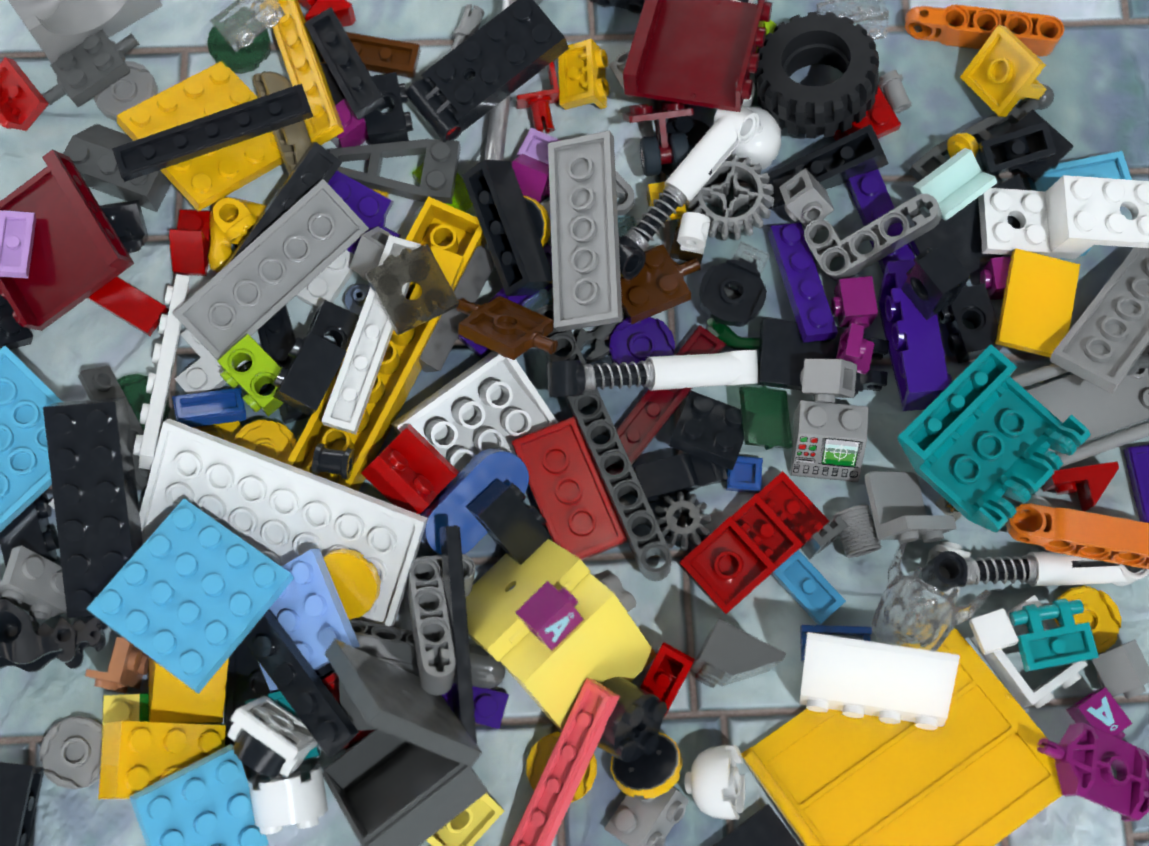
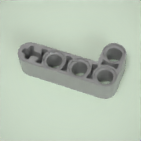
M919 194L841 240L833 226L824 219L811 221L805 228L804 237L822 270L831 279L839 281V279L852 277L935 228L941 220L942 212L937 200L933 196ZM924 206L929 210L931 214L927 218H925L919 210ZM907 215H910L911 219L915 223V226H913L912 228L908 219L905 217ZM902 223L904 229L900 235L895 237L887 235L890 225ZM828 230L829 237L824 243L817 244L814 242L817 232ZM863 241H874V248L870 253L861 254L858 252L859 245ZM834 258H845V265L841 270H830V263Z
M462 554L465 597H467L473 587L475 563L469 556ZM441 555L416 558L412 568L409 570L407 596L421 686L431 695H442L447 693L453 685L456 659L444 593ZM424 608H430L432 611H426ZM432 638V639H436V640H439V641H437V642H431V641H429V640H427V639ZM438 662H439V664H438L439 672H437L436 667H433V664H434V663H438Z

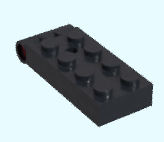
M516 0L421 74L423 79L412 83L407 89L406 96L444 143L447 140L453 141L469 126L567 51L569 47L564 35L534 0Z

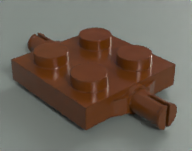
M663 244L644 251L646 261L641 272L631 280H626L621 276L622 310L626 313L631 324L691 300V291L684 281V276L701 270L696 257L678 265L670 257Z
M498 296L491 302L476 305L462 298L456 305L458 312L468 315L467 318L459 323L458 334L478 345L499 353L503 357L515 360L532 347H537L551 355L557 350L558 342L546 337L553 332L554 320L511 300Z

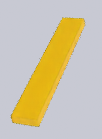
M271 0L265 4L291 84L295 86L302 83L314 116L304 120L312 143L317 142L323 145L344 132L312 38L304 24L306 21L298 0Z

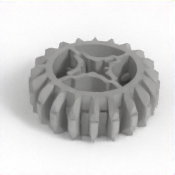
M735 153L732 161L725 160L692 201L687 204L688 210L704 214L710 218L709 236L712 238L718 232L722 233V240L724 241L728 239V234L734 233V238L738 241L741 238V231L751 236L753 234L752 226L761 229L763 227L762 218L768 219L771 215L769 207L774 205V198L770 195L774 193V187L768 184L770 178L768 173L761 174L762 167L760 164L750 167L751 159L749 157L741 163L739 162L738 155ZM726 179L725 182L720 185H713L719 180ZM738 179L749 184L755 192H750V189L741 187L737 182ZM731 187H733L734 200H730V207L727 208V195H730ZM705 202L721 209L723 216L713 213L706 206ZM749 207H752V208H751L749 211H747L746 213H744V214H742V215H740V216L734 217V215H735L736 212H738V211H740V210H748Z

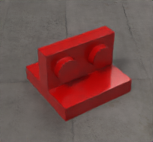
M409 424L361 474L393 505L416 514H421L435 497L458 475L459 471Z

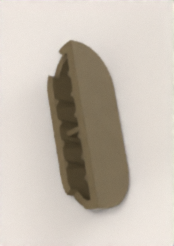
M263 71L262 73L255 74L253 78L259 98L292 87L291 81L275 72ZM304 120L272 131L289 175L312 144Z

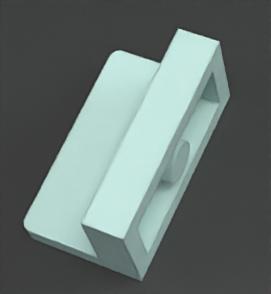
M964 148L913 187L917 195L929 194L933 196L941 209V219L948 220L997 184L995 176L982 172L972 150ZM924 206L925 211L927 213H930L929 210Z

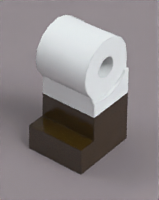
M696 212L684 213L680 227L675 229L670 257L689 261L696 257L699 264H701L711 222L710 218Z

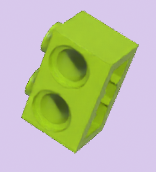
M249 334L217 361L224 370L220 376L232 389L239 386L246 393L242 399L254 412L257 413L261 409L269 417L284 403L273 397L277 389L276 386L269 395L262 396L259 394L263 385L273 384L281 367ZM242 361H252V366L249 370L245 372L237 371V367Z

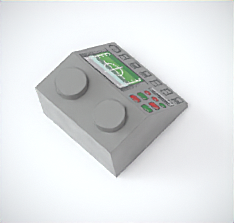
M800 400L794 412L791 476L858 482L867 443L869 407Z

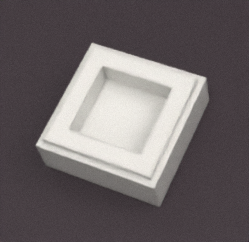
M1004 608L972 618L969 621L983 655L1015 645L1019 641Z

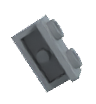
M23 546L12 548L3 579L0 581V599H6L15 606L29 611L30 616L40 620H48L50 617L67 613L62 567Z
M674 787L655 798L644 799L643 796L634 795V798L626 795L604 829L627 846H664L666 836L674 824L683 818L689 800Z

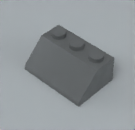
M95 124L72 136L63 154L71 158L88 187L127 202L139 200L141 207L158 212L172 183L160 170L126 182L121 178L112 148L132 142L133 140L127 134Z
M719 619L709 632L691 671L697 673L696 680L709 687L714 688L716 684L725 686L770 671L784 659L786 653Z

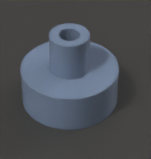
M358 284L347 291L345 305L348 311L360 316L371 286Z

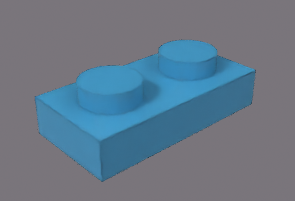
M799 550L771 574L818 625H821L846 602Z

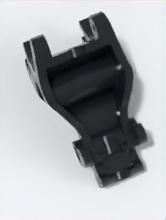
M0 599V669L12 666L26 672H37L56 658L65 662V665L70 669H77L83 663L85 648L91 646L97 652L104 648L106 638L102 633V629L106 630L108 626L97 617L91 618L86 624L81 619H77L72 626L65 618L61 617L54 629L46 623L39 626V623L23 610L6 599Z

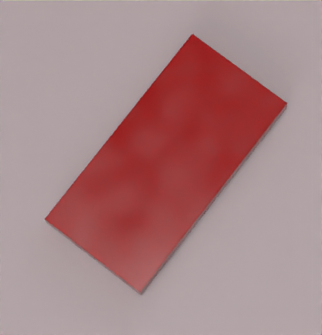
M575 416L511 441L516 455L527 467L529 487L541 515L547 522L545 525L554 543L581 560L627 543L626 535Z

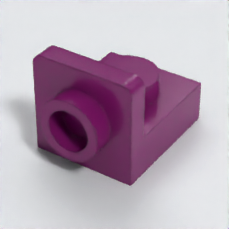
M851 323L840 336L836 359L857 364L856 372L866 374L870 369L874 343L863 338L865 326Z

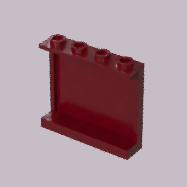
M53 149L42 157L47 167L0 201V210L35 213L36 216L28 279L0 277V294L10 303L14 310L12 315L19 325L39 331L47 328L134 264L71 158Z

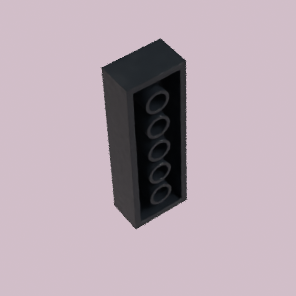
M127 397L59 402L43 407L67 618L94 616L86 608L143 545Z

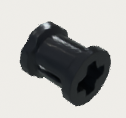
M318 443L313 455L312 473L315 475H319L321 472L341 475L342 479L348 480L354 463V449L347 448L346 451L326 448L324 444Z

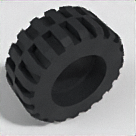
M808 12V16H793L789 19L790 22L786 24L782 22L774 28V34L768 33L765 37L763 48L759 47L757 53H759V63L755 74L758 104L774 117L781 130L787 128L788 133L798 136L800 133L806 134V138H816V135L823 134L824 137H830L835 135V131L845 132L852 128V122L859 123L866 116V111H869L875 102L879 73V55L876 51V44L871 36H867L866 29L860 24L854 26V20L846 16L838 18L836 13L826 12V15ZM815 64L832 66L843 73L836 81L823 86H806L790 78L797 70Z

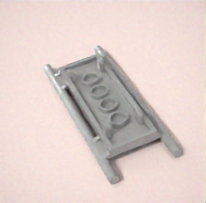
M1149 344L1141 355H1148ZM1051 363L1011 378L1024 388L1069 371ZM1137 369L1133 374L1126 375L1113 394L1075 374L1027 390L1029 394L1061 422H1064L1072 414L1086 426L1091 435L1084 443L1149 420V369ZM1149 422L1077 447V451L1071 456L1059 453L1058 456L1063 460L1061 467L1148 437Z

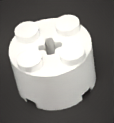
M300 764L294 774H290L288 778L280 774L277 777L270 776V778L261 781V776L258 774L248 780L255 825L260 828V834L262 835L277 833L283 830L282 826L296 824L299 829L318 825V818L324 816L328 811L320 764H317L312 771L310 764Z

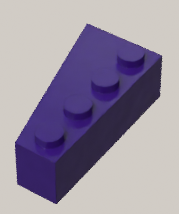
M914 260L887 262L877 299L885 338L889 340L888 351L903 411L925 410L953 382L951 375L947 374L945 350L942 345L937 314L926 320L902 290L908 278L906 273L915 265Z

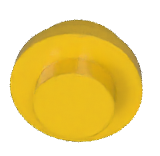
M957 133L949 138L947 150L951 158L964 148L972 150L976 157L979 146L977 140L971 134Z

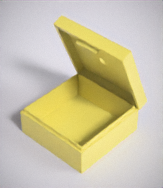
M547 539L521 565L505 554L473 585L471 593L466 597L468 636L496 661H500L543 713L562 731L586 678L594 679L600 684L615 677H621L632 682L655 659L657 654L616 595L589 573L591 571L580 558ZM547 581L558 591L565 587L577 599L579 603L575 608L584 619L552 651L529 631L515 613Z

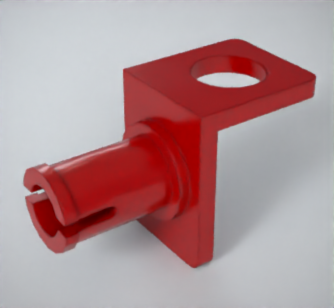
M554 62L547 65L551 89L516 96L517 109L531 108L535 129L543 132V121L546 134L555 131L549 104L559 102L560 94Z

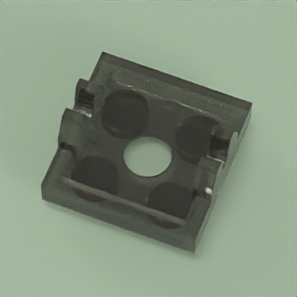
M428 244L414 250L405 248L396 257L392 254L384 260L382 265L367 271L365 274L397 336L459 305L456 295ZM415 282L422 288L420 298L408 300L403 296L402 287L406 283Z

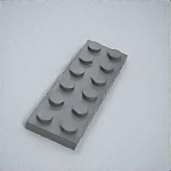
M609 130L548 143L554 328L561 332L623 322L614 136Z
M322 179L180 306L173 315L219 360L247 334L252 336L356 242L361 235L367 232L369 228L330 185Z
M1134 247L1053 351L1049 361L1113 394L1149 344V248Z

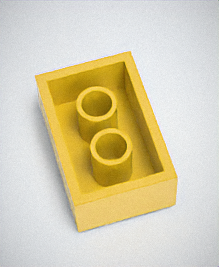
M142 721L104 723L98 799L130 800L129 796L224 748L226 725Z

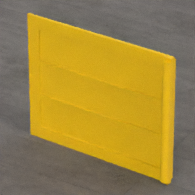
M944 613L896 645L959 655V664L949 712L943 727L937 726L935 730H926L916 727L915 722L901 720L899 724H888L879 721L877 716L864 715L863 718H851L844 716L842 711L828 709V712L820 713L805 709L753 747L741 753L748 768L805 846H995L1062 796L1055 759L1041 754L1037 750V747H1041L1037 745L1039 740L1047 737Z

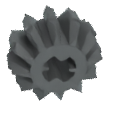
M679 491L676 494V502L667 495L663 499L666 507L656 506L655 513L660 516L656 520L659 527L663 528L661 532L664 538L667 536L671 537L668 542L669 548H673L677 540L680 541L681 550L685 551L688 548V539L697 547L701 543L699 535L708 536L710 530L704 524L711 522V515L701 514L707 508L705 502L697 506L694 505L697 497L695 494H691L688 501H684L683 492ZM680 515L688 517L683 528L676 525Z

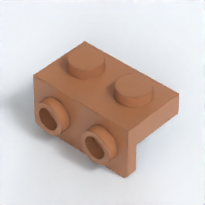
M116 637L107 673L86 669L85 676L95 679V687L126 694L128 687L140 689L143 675H147L149 672V657L126 639Z

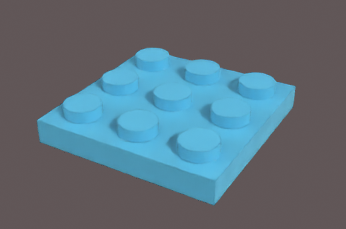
M231 744L129 796L146 846L269 845L266 835L260 834V828L255 825L248 780L242 762L235 755L233 745Z

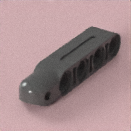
M356 619L349 620L360 645L357 649L419 676L413 631ZM432 638L427 639V640H429V641H431V642H437V641H439V640L432 639ZM469 644L472 686L483 689L498 686L505 677V667L503 664L488 656L490 654L481 646ZM439 662L433 664V667H436L437 672H439Z

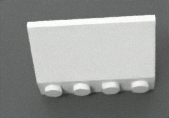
M492 351L395 420L391 425L399 435L411 424L460 472L474 456L486 449L497 448L516 455L511 441L556 424L558 421L517 360H511Z
M808 632L800 704L806 705L808 710L824 713L828 712V709L842 711L844 716L851 718H863L864 715L879 717V721L888 724H899L902 720L915 722V726L921 729L935 730L937 726L943 727L947 720L959 664V655Z

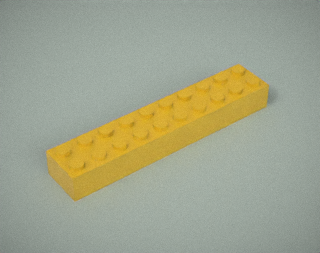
M429 196L405 239L421 244L423 250L357 434L325 426L321 422L341 369L342 360L317 411L311 415L286 464L312 473L313 455L318 443L324 444L326 448L342 451L352 448L354 449V463L348 480L342 479L341 475L321 472L317 476L359 491L365 480L361 473L379 453L392 427L391 423L396 420L422 369L419 362L420 355L438 322V319L409 310L407 307L431 246L461 255L464 259L448 298L449 301L476 247L481 246L485 248L487 244L477 217Z

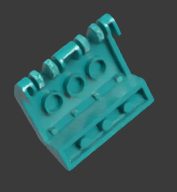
M990 344L897 437V440L915 472L967 520L990 531L998 532L1008 522V518H1012L1017 512L1014 505L1005 498L1003 499L1002 496L1004 495L1018 502L1026 503L1031 498L1030 494H1035L1055 473L1054 470H1058L1063 465L1061 457L1051 450L1071 456L1077 451V447H1080L1091 434L1086 426L1072 414L1064 422H1061L1010 376L1017 366Z

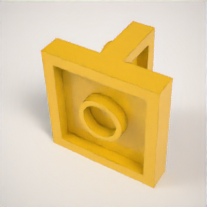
M1002 25L996 27L960 76L1000 117H1007L1020 99H1025V97L1040 99L1047 90L1036 79L1046 64L1006 26Z

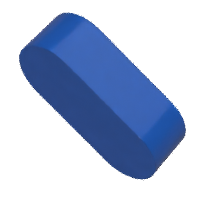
M497 448L479 452L420 514L428 518L422 537L423 541L441 555L439 528L458 525L461 533L462 554L469 552L488 532L467 507L497 479L508 486L511 483L515 484L525 494L529 483V474L524 462L518 456Z

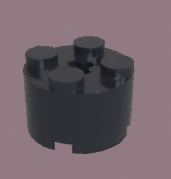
M615 677L607 680L602 685L619 695L620 698L606 723L597 747L623 762L635 761L644 754L647 756L651 755L659 744L657 735L667 712V704L656 695L624 678Z

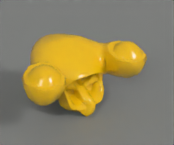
M224 197L212 204L210 210V247L208 253L211 270L216 273L221 271L233 254L231 245H238L242 242L267 205L233 197Z

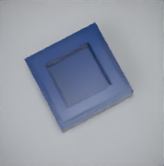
M738 456L733 470L727 469L726 490L759 493L761 491L763 458Z

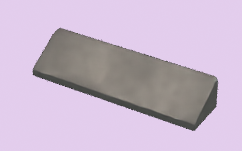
M481 246L476 247L440 320H438L420 355L419 362L424 372L440 371L459 335V323L468 317V315L456 310L458 301L465 298L475 304L495 265L491 253Z

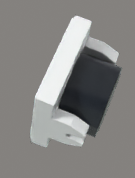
M262 696L238 708L230 719L234 723L230 728L228 737L236 741L233 746L235 755L246 766L266 776L277 777L282 774L288 778L290 774L293 775L308 752L318 744L299 718L267 696Z

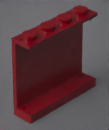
M645 0L623 71L625 95L741 112L743 100H749L751 96L753 80L749 79L750 73L756 74L759 53H756L757 47L763 48L766 28L763 27V23L770 21L773 3L767 2V0H757V4L732 0Z

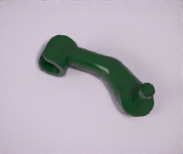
M713 318L707 320V330L726 343L728 347L737 351L759 350L760 337H741L727 325L720 324Z

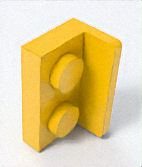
M592 39L568 45L569 49L558 57L560 106L567 110L595 103L600 109L607 108V96L610 94V88L606 79L608 57L605 50L601 49Z

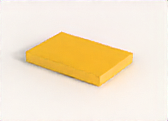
M1015 248L1011 254L995 344L1051 358L1053 351L1070 330L1080 264Z

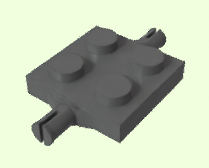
M103 30L87 37L83 43L68 53L62 54L55 62L50 64L57 75L58 84L42 93L43 97L52 105L55 101L67 95L77 107H80L131 72L125 63L124 54L140 45L139 42L130 33V35L116 44L109 39Z

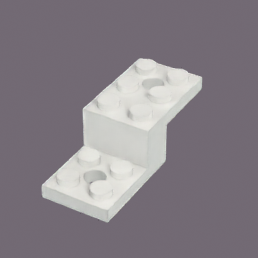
M1063 175L1046 191L990 188L978 197L983 254L1011 255L1016 248L1053 258L1076 259L1093 245L1149 248V181ZM1120 207H1125L1131 212L1132 220L1126 219L1121 214ZM1008 216H1014L1018 219L1020 229H1015L1008 223Z

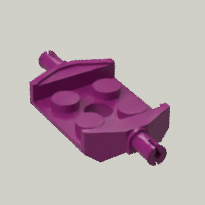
M1083 722L1070 724L1059 744L1047 738L1039 740L1037 745L1041 747H1037L1038 752L1050 756L1056 761L1055 765L1063 796L1082 797L1121 814V820L1124 822L1139 821L1149 812V755L1145 750ZM1111 766L1116 771V779L1111 772Z

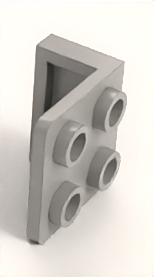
M872 471L865 475L867 493L878 540H898L899 543L923 540V543H930L944 539L943 533L957 529L954 515H926L919 480L915 473Z

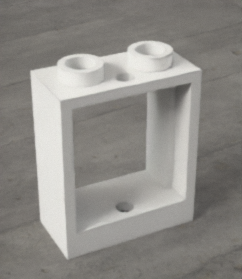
M1033 595L1009 610L1007 616L1010 620V612L1022 610V607L1035 604L1037 607L1043 605ZM1054 619L1042 621L1044 631L1060 628ZM975 636L971 637L970 639L982 654ZM1002 649L983 655L1022 708L1032 705L1036 709L1042 707L1054 698L1051 693L1060 685L1064 689L1073 685L1082 678L1079 671L1088 666L1085 661L1067 664L1068 666L1032 691Z

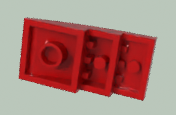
M782 471L737 512L728 517L679 563L722 611L727 614L765 581L781 564L803 547L812 535L819 532L830 521Z

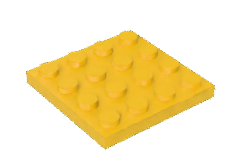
M222 60L118 114L117 124L135 141L255 100L258 97ZM271 131L161 169L160 171L199 212L280 166L284 161Z

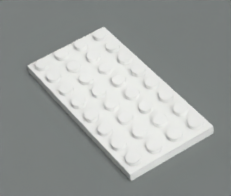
M172 419L163 422L140 509L143 544L185 498L280 566L287 564L310 549H320L323 557L330 551L339 549L355 550L364 555L363 558L369 563L372 562L377 568L381 585L380 595L373 607L361 617L354 619L394 627L408 583L409 570L414 564L428 518Z

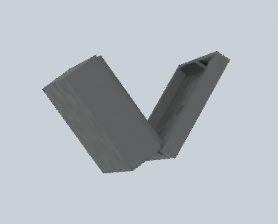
M334 639L325 652V656L343 683L342 686L353 704L358 707L368 725L376 728V730L323 769V777L361 846H419L488 792L472 768L482 752L441 695H431L422 688L419 676Z

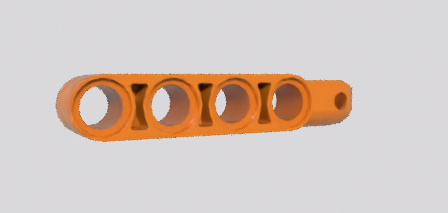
M950 5L946 8L917 6L910 9L905 17V29L915 39L935 41L947 46L981 49L998 25L1006 26L1010 31L1015 32L1013 34L1039 57L1049 55L1064 33V25L1061 20L1051 15L965 5ZM914 26H920L922 31L916 32Z
M1031 503L1016 507V514L1012 518H1008L1006 523L1009 535L1022 543L1043 546L1047 551L1149 569V523Z

